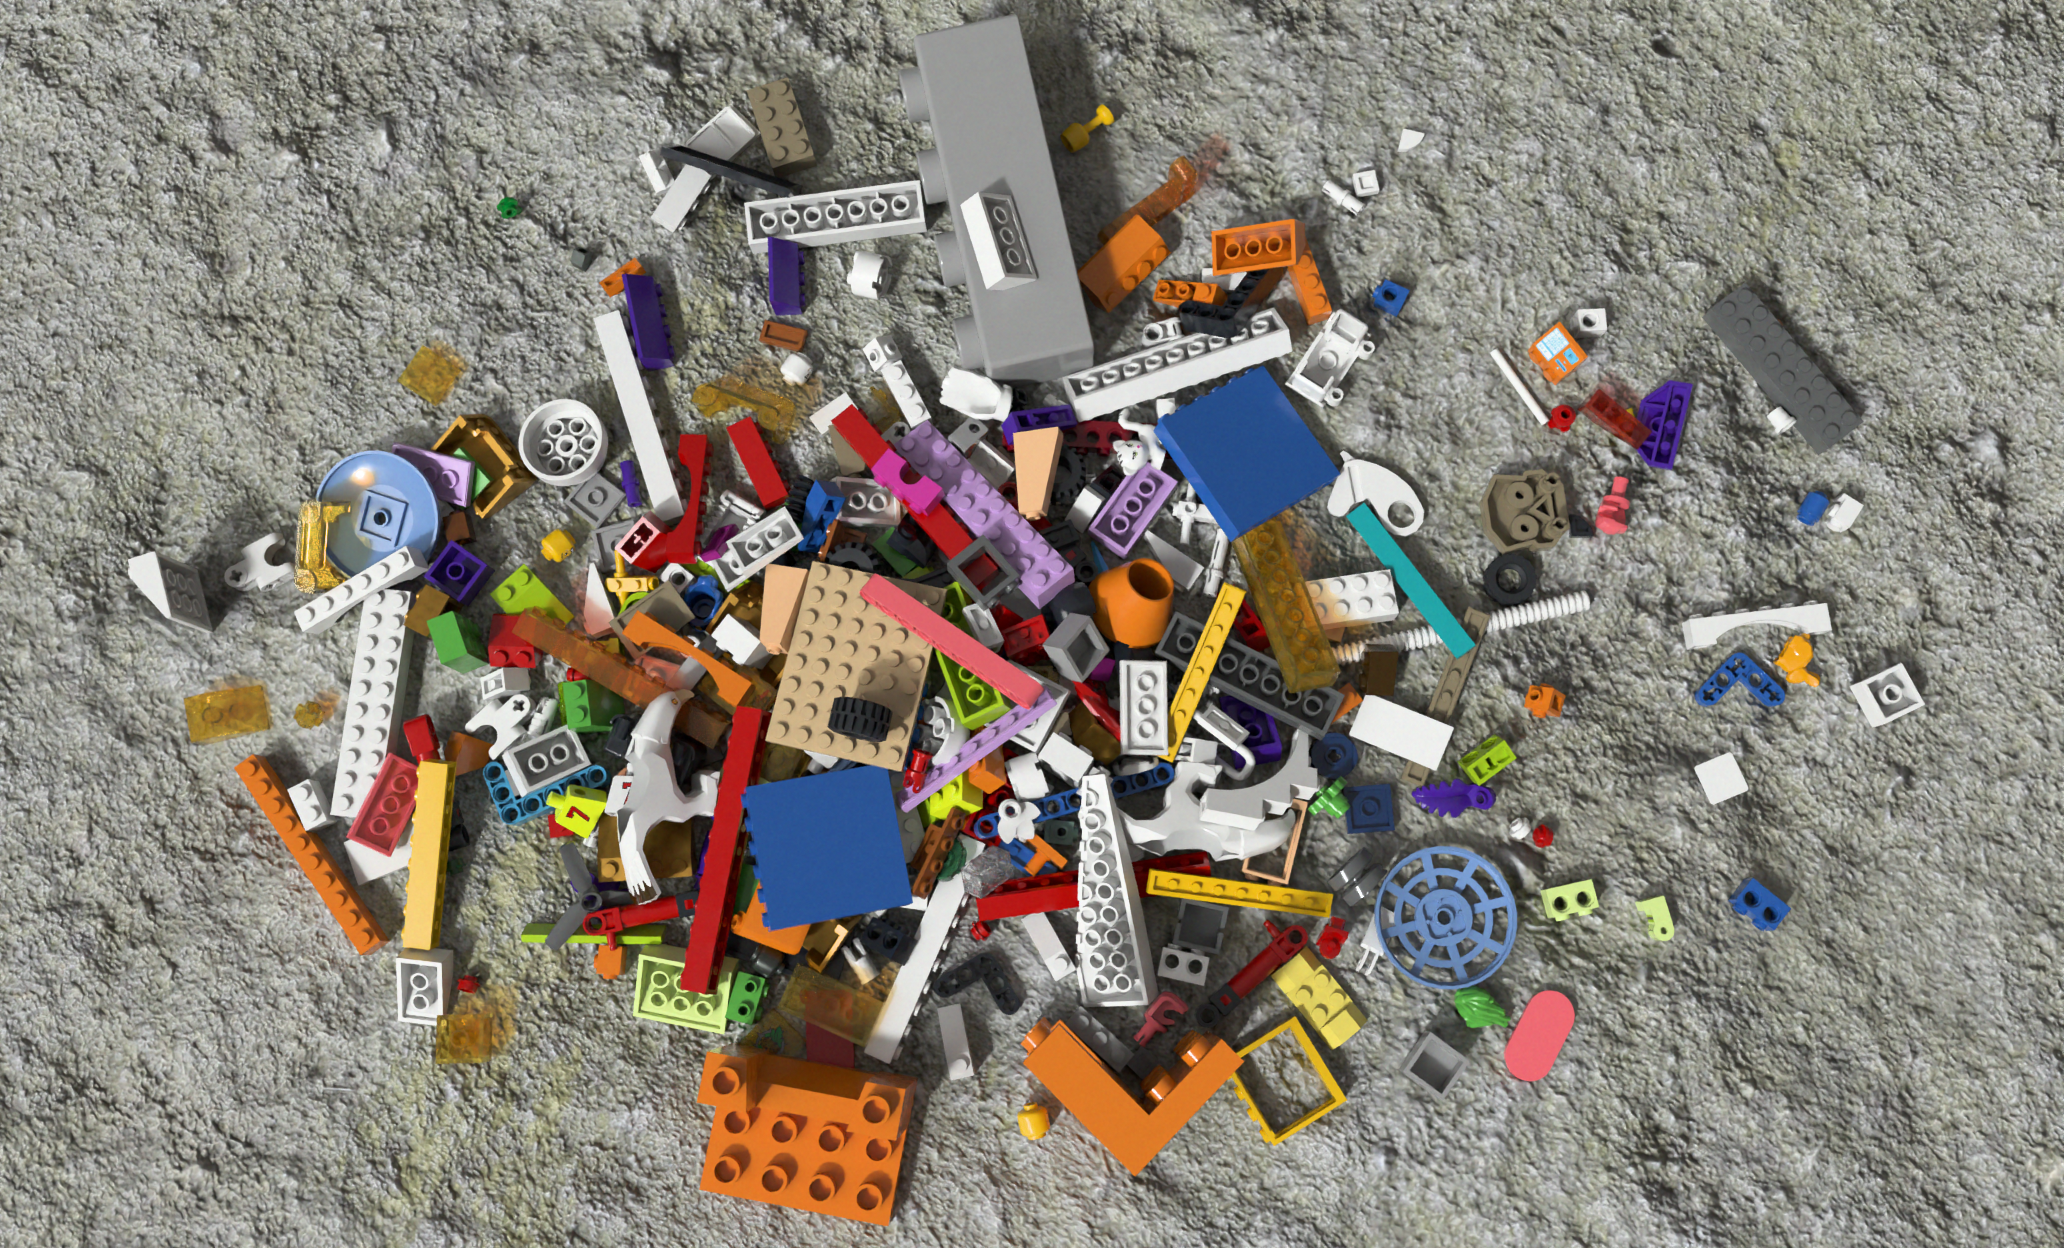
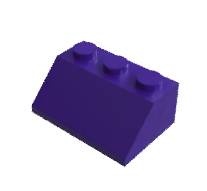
M768 237L769 301L776 316L803 314L802 307H806L805 293H802V286H805V273L801 272V265L805 264L804 251H800L797 243Z

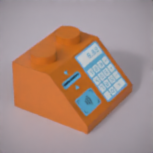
M1558 322L1541 336L1528 350L1530 359L1541 367L1545 378L1553 382L1554 385H1557L1574 373L1588 358L1561 322Z

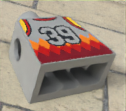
M970 417L948 437V441L967 460L971 457L980 441L988 440L989 428L994 424V421L992 419L978 420Z

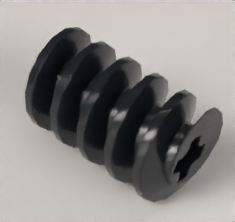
M800 474L796 475L799 481H794L792 484L796 489L789 490V494L792 497L785 498V502L788 505L781 507H786L796 525L803 522L801 517L802 515L804 516L806 500L814 484L813 480Z

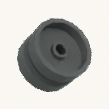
M1365 847L1346 861L1327 881L1334 891L1341 890L1349 884L1342 894V899L1350 907L1368 895L1388 872L1380 863H1374L1368 869H1365L1373 857Z

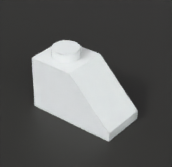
M501 668L481 677L483 700L513 696L529 691L531 678L528 675V668Z
M1184 737L1174 760L1215 765L1218 742Z

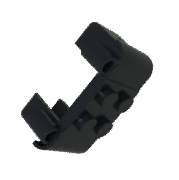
M618 714L611 719L610 723L614 725L604 746L605 752L622 759L623 755H626L632 740L631 732L642 717L641 714ZM673 725L670 745L673 746L671 755L677 785H684L691 782V776L695 774L700 760L706 758L707 748L702 742L685 734V729Z

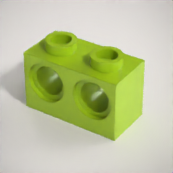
M1493 734L1457 762L1468 778L1480 786L1514 761L1516 756L1504 739Z

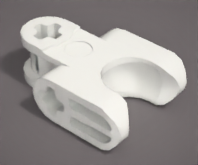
M271 533L243 548L241 553L245 560L229 567L225 572L224 578L228 585L240 591H248L258 585L261 592H267L300 575L301 570L298 565L290 562L280 566L273 565V555L277 550L283 548L285 539L281 533Z
M521 694L514 695L504 705L498 699H495L465 725V730L469 734L478 735L486 728L494 727L498 735L496 743L489 750V756L493 761L502 760V755L507 750L516 747L528 735L523 725L534 716L537 705L532 698ZM521 703H524V704H523V707H524L525 709H524L523 711H521V706H520Z

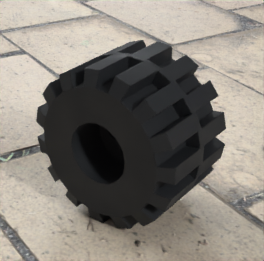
M845 542L846 544L835 546V551H829L826 555L829 561L823 562L824 564L853 570L858 568V571L876 573L884 576V570H888L887 564L882 562L884 559L882 553H877V549L871 545L859 542Z

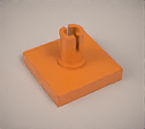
M1034 833L1033 839H1026L1037 851L1024 867L1031 875L1035 876L1047 861H1052L1061 870L1068 864V860L1037 834Z

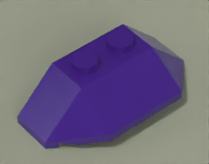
M1669 380L1662 387L1641 400L1631 445L1648 466L1666 470L1673 469L1688 414L1693 384Z

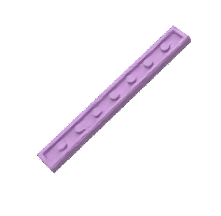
M1046 685L1043 686V693L1030 710L1017 705L967 741L959 750V755L952 757L949 763H941L927 770L926 780L919 793L915 794L912 791L913 784L909 788L904 787L898 791L896 797L901 810L905 813L909 812L1057 705L1051 690Z

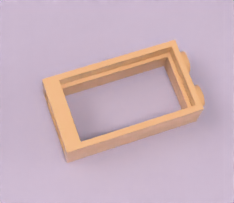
M1293 798L1291 807L1287 808L1297 811L1281 877L1248 868L1251 859L1249 857L1243 860L1240 873L1245 874V879L1258 882L1260 878L1268 880L1267 884L1275 886L1288 884L1308 802Z

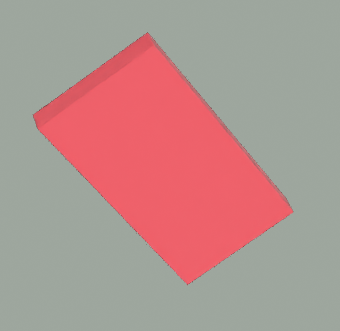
M388 753L346 838L387 857H391L416 807L414 794L419 780L417 777V765L393 753Z

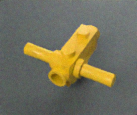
M614 550L616 572L614 577H607L605 579V588L608 592H616V596H619L621 610L630 592L655 590L659 587V579L656 575H628V572L625 570L624 557Z

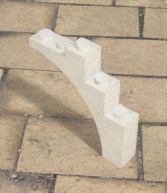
M1297 729L1292 736L1291 749L1285 766L1265 782L1235 790L1207 788L1200 799V820L1255 831L1258 825L1263 823L1266 812L1283 815L1286 809L1291 807L1293 797L1310 800L1320 787L1317 769L1310 767L1311 757L1308 756L1311 737Z

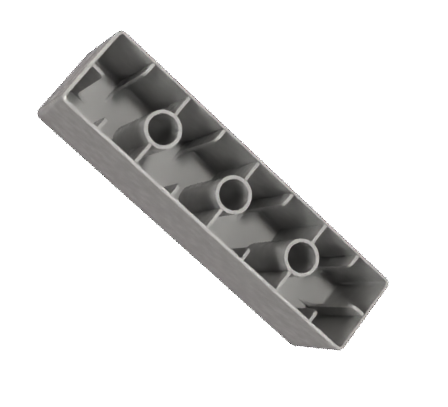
M1012 14L916 35L914 37V48L918 66L901 69L898 71L909 123L929 119L935 148L916 152L926 203L934 204L947 201L953 231L934 235L944 286L950 287L965 284L972 315L952 320L962 369L974 370L984 368L985 377L994 380L1000 387L1006 384L1013 389L1015 387L1059 379L1092 368L1094 358L1093 338L1018 15ZM977 192L1011 195L1037 277L1035 281L1006 290L986 289L960 206Z

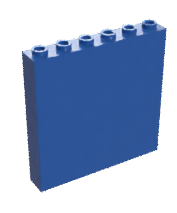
M1264 366L1257 369L1252 367L1240 378L1237 376L1233 377L1226 383V386L1221 387L1219 385L1212 389L1209 395L1204 396L1202 394L1195 398L1192 404L1188 406L1186 404L1181 405L1172 415L1169 413L1164 414L1157 420L1158 425L1153 430L1230 542L1332 484L1341 475Z
M870 765L745 787L744 794H741L742 807L747 808L748 817L745 818L746 831H751L752 841H749L751 856L755 855L757 865H753L755 880L759 879L761 889H757L759 903H764L765 913H761L763 927H768V932L907 906L913 903L888 769Z

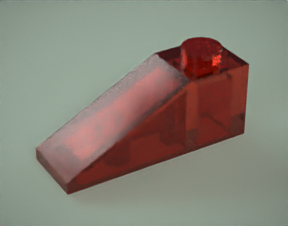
M1600 389L1592 391L1577 409L1594 424L1636 450L1652 432Z

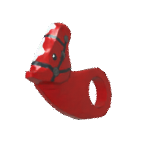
M1086 678L1083 683L1072 681L1078 696L1090 712L1120 742V711L1109 706V699L1105 692L1106 684L1103 681Z

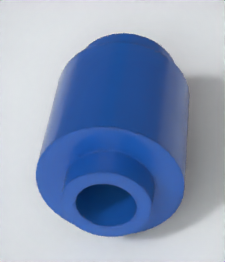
M1820 491L1808 492L1797 511L1798 515L1796 518L1806 525L1814 526L1815 522H1819L1830 504L1827 499L1828 496Z

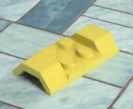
M1307 946L1302 948L1297 955L1270 975L1331 1051L1348 1040L1368 1021Z

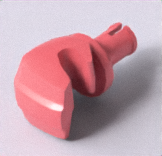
M1624 477L1614 478L1611 495L1604 496L1598 508L1595 525L1606 534H1623L1628 528L1625 525V510L1629 508L1630 501L1624 497L1629 480Z
M1166 991L1162 992L1146 1010L1144 1016L1147 1022L1133 1036L1138 1042L1145 1035L1139 1043L1141 1046L1145 1047L1157 1031L1165 1034L1168 1029L1164 1025L1175 1024L1174 1019L1165 1016L1164 1012L1166 1010H1175L1181 1014H1185L1189 1010L1187 1004L1176 994Z

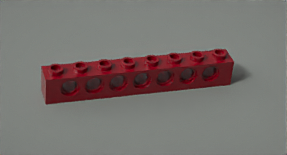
M1076 420V426L1062 431V447L1064 444L1069 445V450L1075 448L1077 455L1085 456L1088 453H1097L1098 456L1106 457L1110 456V454H1117L1113 448V443L1109 440L1112 436H1118L1126 442L1139 437L1137 431L1123 429L1119 422H1079ZM1141 423V424H1151V425H1153V426H1155V427L1158 425V423ZM1003 432L1002 445L1004 449H1007V452L1015 453L1014 444L1008 445ZM1068 434H1073L1077 439L1074 442H1067L1064 438ZM1090 435H1095L1099 438V441L1090 443L1087 438ZM1166 450L1164 458L1172 459V457Z

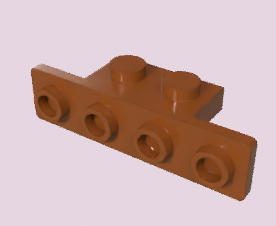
M952 807L942 828L930 823L910 864L911 867L920 871L911 889L912 894L925 900L931 892L933 883L943 868V862L948 852L952 849L954 840L964 824L966 817L964 812Z

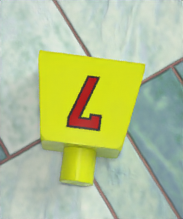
M571 784L563 795L551 791L546 805L556 808L555 821L558 824L588 839L606 807L607 796L605 791Z

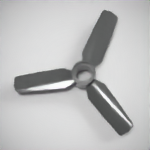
M573 841L564 843L559 848L571 882L574 888L578 890L579 901L568 907L545 939V943L555 951L559 950L583 923L588 912L597 911L601 905L612 907L633 904L629 891L607 890L599 892L598 887L592 884V877ZM588 895H595L592 900H584Z

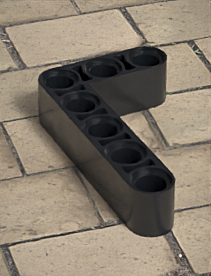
M1283 267L1247 272L1222 306L1197 301L1181 303L1178 307V312L1183 328L1187 331L1222 338L1237 336L1284 273Z

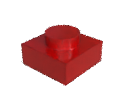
M555 814L548 815L550 838L576 835L575 832L558 824L555 821Z

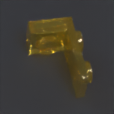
M872 386L869 388L871 394L889 415V417H883L876 423L878 428L884 433L894 423L901 422L900 417L902 415L895 406L890 407L886 402L888 398L881 389L877 391Z

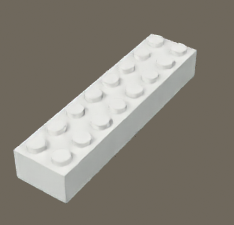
M920 180L744 203L748 243L753 254L768 252V237L797 243L799 248L927 232Z

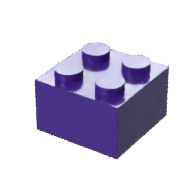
M451 540L424 577L462 604L469 606L495 570Z

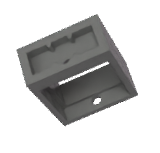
M984 535L980 536L947 562L948 572L983 611L988 608L993 609L1000 603L1001 597L1006 593H1013L1019 587L1020 575ZM987 551L1009 577L983 596L962 571Z

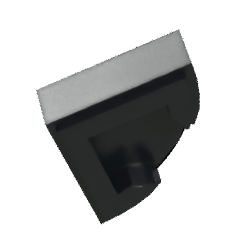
M1574 514L1568 516L1570 523L1569 538L1594 537L1592 527L1582 517Z

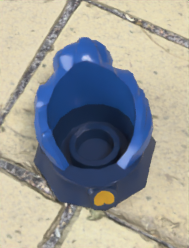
M712 575L700 576L697 583L691 584L688 587L683 598L696 617L688 624L700 632L705 631L725 601L723 594L717 589L719 583Z

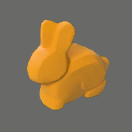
M1803 633L1800 636H1790L1785 642L1780 655L1774 659L1773 663L1788 672L1786 680L1789 683L1799 684L1806 682L1810 686L1817 687L1820 676L1808 671L1806 667L1813 658V647L1809 641L1810 635Z

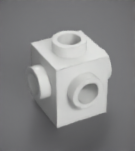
M891 335L875 337L863 348L874 372L881 371V369L903 358Z

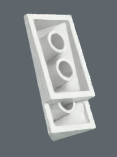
M784 506L726 541L729 548H727L722 558L712 560L711 562L725 589L729 592L802 541L804 536Z

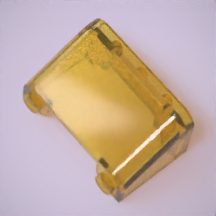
M724 376L699 385L691 399L700 415L711 420L717 412L722 411L726 413L730 403L758 413V421L761 426L771 430L773 442L784 445L796 416V407L790 399Z
M310 498L301 504L298 516L294 584L299 591L311 594L327 593L345 582V580L338 579L335 576V567L325 566L328 522L339 523V515L350 513L351 501Z

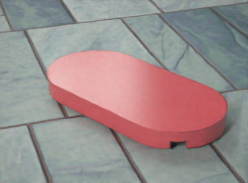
M1548 990L1537 993L1529 999L1504 1049V1060L1507 1068L1516 1078L1524 1081H1537L1546 1076L1550 1071L1575 1019L1573 1005L1565 995L1557 991Z

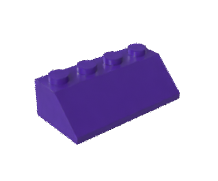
M622 274L639 360L648 372L673 367V358H676L674 346L669 343L672 333L669 324L666 325L664 317H668L665 304H661L660 297L663 296L661 284H657L652 276Z

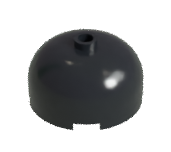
M1075 581L1066 586L1041 608V614L1045 617L1051 634L1069 613L1090 616L1094 623L1093 613H1097L1095 603L1089 589L1083 582L1078 583Z

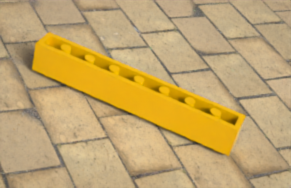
M427 759L420 761L417 768L419 780L414 794L416 810L412 816L414 833L410 839L412 854L408 861V870H410L409 880L406 884L408 896L403 911L406 918L405 926L401 932L403 947L430 951L440 944L457 762Z

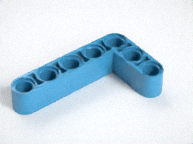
M490 762L483 770L485 781L501 820L513 826L523 825L554 811L556 808L546 805L551 791L559 790L561 795H563L567 787L571 784L574 785L578 780L582 782V787L600 790L608 786L612 779L611 772L607 768L594 765L523 798L514 796L505 771L508 770L506 765ZM499 767L501 774L497 779H494L493 771ZM598 771H602L603 779L596 783L594 779L595 774ZM508 788L509 796L503 800L501 793L504 789ZM534 800L539 801V808L536 811L531 809V804ZM516 809L518 817L516 820L511 821L510 813Z

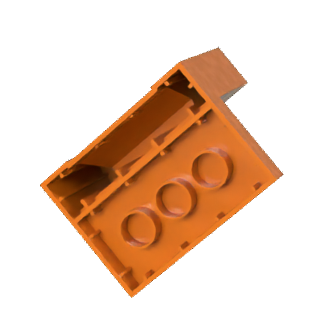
M1043 1017L1024 1036L1025 1039L1020 1043L1028 1051V1056L1024 1059L1023 1064L1134 1176L1153 1159L1244 1062L1221 1038L1209 1031L1200 1035L1192 1029L1173 1048V1051L1180 1057L1177 1063L1168 1072L1158 1064L1139 1084L1145 1093V1096L1140 1099L1061 1018L1052 1025Z
M731 1043L707 1051L697 1103L716 1106L699 1190L889 1226L894 1209L918 1078L886 1071L878 1073L789 1055H779L771 1053L770 1049L766 1050L765 1048L761 1049L738 1043Z

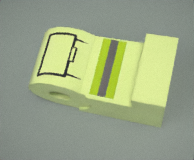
M1657 895L1635 902L1638 911H1645L1649 922L1648 933L1651 938L1658 941H1668L1674 936V926L1664 895Z

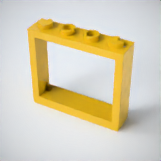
M1291 1016L1235 1051V1053L1241 1058L1290 1028L1332 1096L1330 1099L1274 1133L1238 1073L1235 1071L1227 1079L1232 1078L1236 1084L1233 1090L1240 1101L1245 1099L1249 1106L1246 1109L1248 1115L1253 1122L1256 1120L1262 1127L1259 1133L1266 1143L1270 1141L1273 1146L1347 1101L1296 1016Z

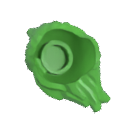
M1472 985L1461 990L1458 989L1454 995L1456 1008L1465 1019L1467 1027L1477 1028L1493 1024L1501 1025L1504 1028L1508 1026V1021L1511 1020V1017L1506 1015L1505 1009L1501 1008L1500 1004L1495 1001V998L1485 989Z

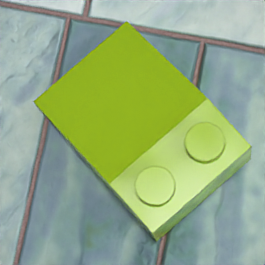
M525 564L519 567L490 593L491 597L507 614L539 615L542 647L575 618L538 575Z

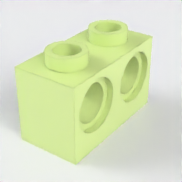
M1592 879L1540 890L1547 918L1555 917L1556 921L1570 919L1569 914L1578 912L1579 916L1592 914V909L1599 907ZM1579 892L1584 893L1586 896V902L1583 905L1577 900ZM1557 897L1563 900V908L1561 910H1558L1554 905Z

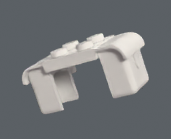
M1343 309L1337 310L1336 313L1333 312L1285 385L1322 408L1326 404L1338 406L1344 394L1337 387L1357 357L1367 360L1374 352V344L1368 341L1371 337L1367 332L1368 325Z

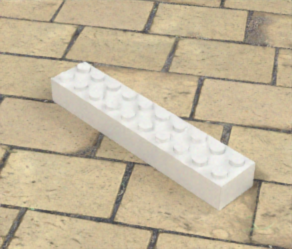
M1273 307L1253 314L1241 332L1233 338L1195 333L1062 377L1067 398L1078 421H1088L1094 417L1112 413L1115 410L1133 406L1136 403L1154 399L1157 396L1175 392L1190 385H1197L1202 381L1218 378L1223 374L1239 371L1244 367L1260 364L1265 360L1281 357L1286 353L1292 352L1289 329Z
M383 589L364 599L330 815L356 818L388 753L396 755L415 633L414 630L403 625L406 613L409 609L413 608L417 601V595L410 591Z

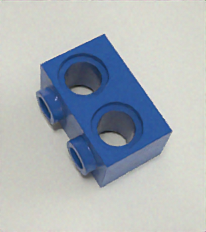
M1745 878L1728 899L1733 904L1732 908L1743 916L1746 914L1753 920L1751 923L1761 931H1774L1791 910L1788 905L1754 878ZM1747 892L1752 896L1751 904H1747L1745 901V894ZM1766 908L1771 911V918L1769 920L1764 916Z

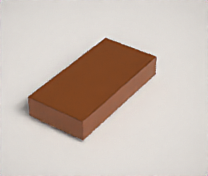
M765 319L759 341L802 353L808 336V330Z

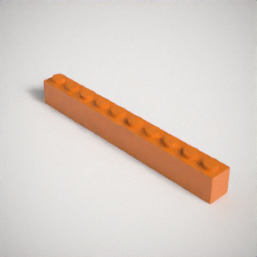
M252 754L234 767L359 954L372 955L390 942L318 834L305 830L288 790L264 756Z

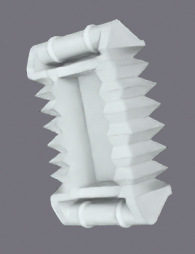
M727 489L720 496L721 505H717L718 511H714L716 517L711 516L713 522H707L708 528H704V534L700 535L702 552L718 528L736 524L740 529L736 534L738 535L763 520L766 511L740 497L739 494L736 495ZM711 561L705 562L715 569Z

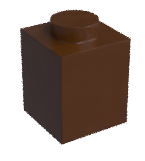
M456 510L450 512L449 516L442 517L448 543L452 540L458 545L463 546L477 542L471 516L466 512Z

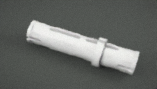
M1222 529L1217 530L1209 569H1206L1205 573L1207 577L1202 594L1210 598L1217 597L1220 579H1223L1224 575L1222 570L1229 539Z

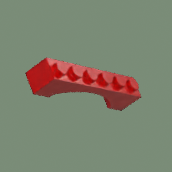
M680 434L678 455L681 464L686 465L691 474V495L681 522L673 532H668L665 553L669 563L697 564L698 555L702 553V543L700 541V535L704 534L702 516L706 515L707 505L704 499L709 494V483L707 482V476H711L709 458L713 457L714 453L713 444L709 442L707 435Z

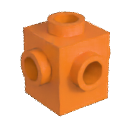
M1540 683V686L1530 685L1525 697L1524 707L1532 711V715L1538 718H1546V715L1560 717L1566 695L1549 684Z

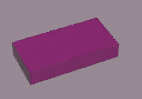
M736 524L726 525L716 530L701 553L700 557L704 563L722 558L728 548L726 541L735 537L740 530Z

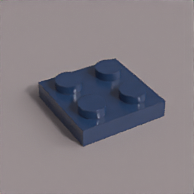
M1390 784L1342 788L1343 795L1351 805L1345 812L1347 834L1395 830Z

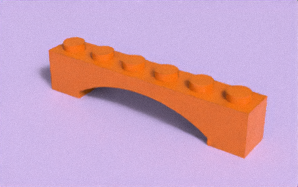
M637 610L622 632L627 639L644 650L648 647H664L679 651L693 658L712 675L719 688L717 695L735 708L737 706H744L756 688L751 683L753 679L742 671L740 674L732 671L734 667L722 659L721 662H718L713 658L714 654L703 647L702 650L694 646L695 642L685 635L683 638L675 634L677 630L665 623L662 626L656 622L658 618L646 611L643 614Z

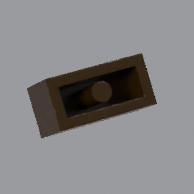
M1365 644V652L1361 653L1363 670L1359 674L1358 684L1366 695L1394 696L1399 652L1393 645Z

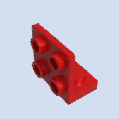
M1043 614L1000 631L1004 639L1003 645L1007 657L1012 661L1030 668L1037 661L1050 659L1043 647V643L1051 635Z

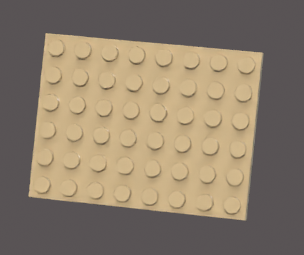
M813 561L765 741L903 772L934 647L871 605L860 595L859 591L871 578L872 573ZM882 576L942 617L948 594L947 589ZM843 696L863 699L881 704L893 711L886 741H864L830 730L827 726L834 698Z

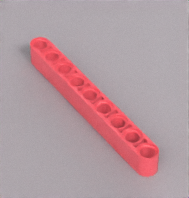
M876 573L873 574L859 591L860 595L871 605L1021 707L1030 710L1043 693L1044 688L1036 680Z

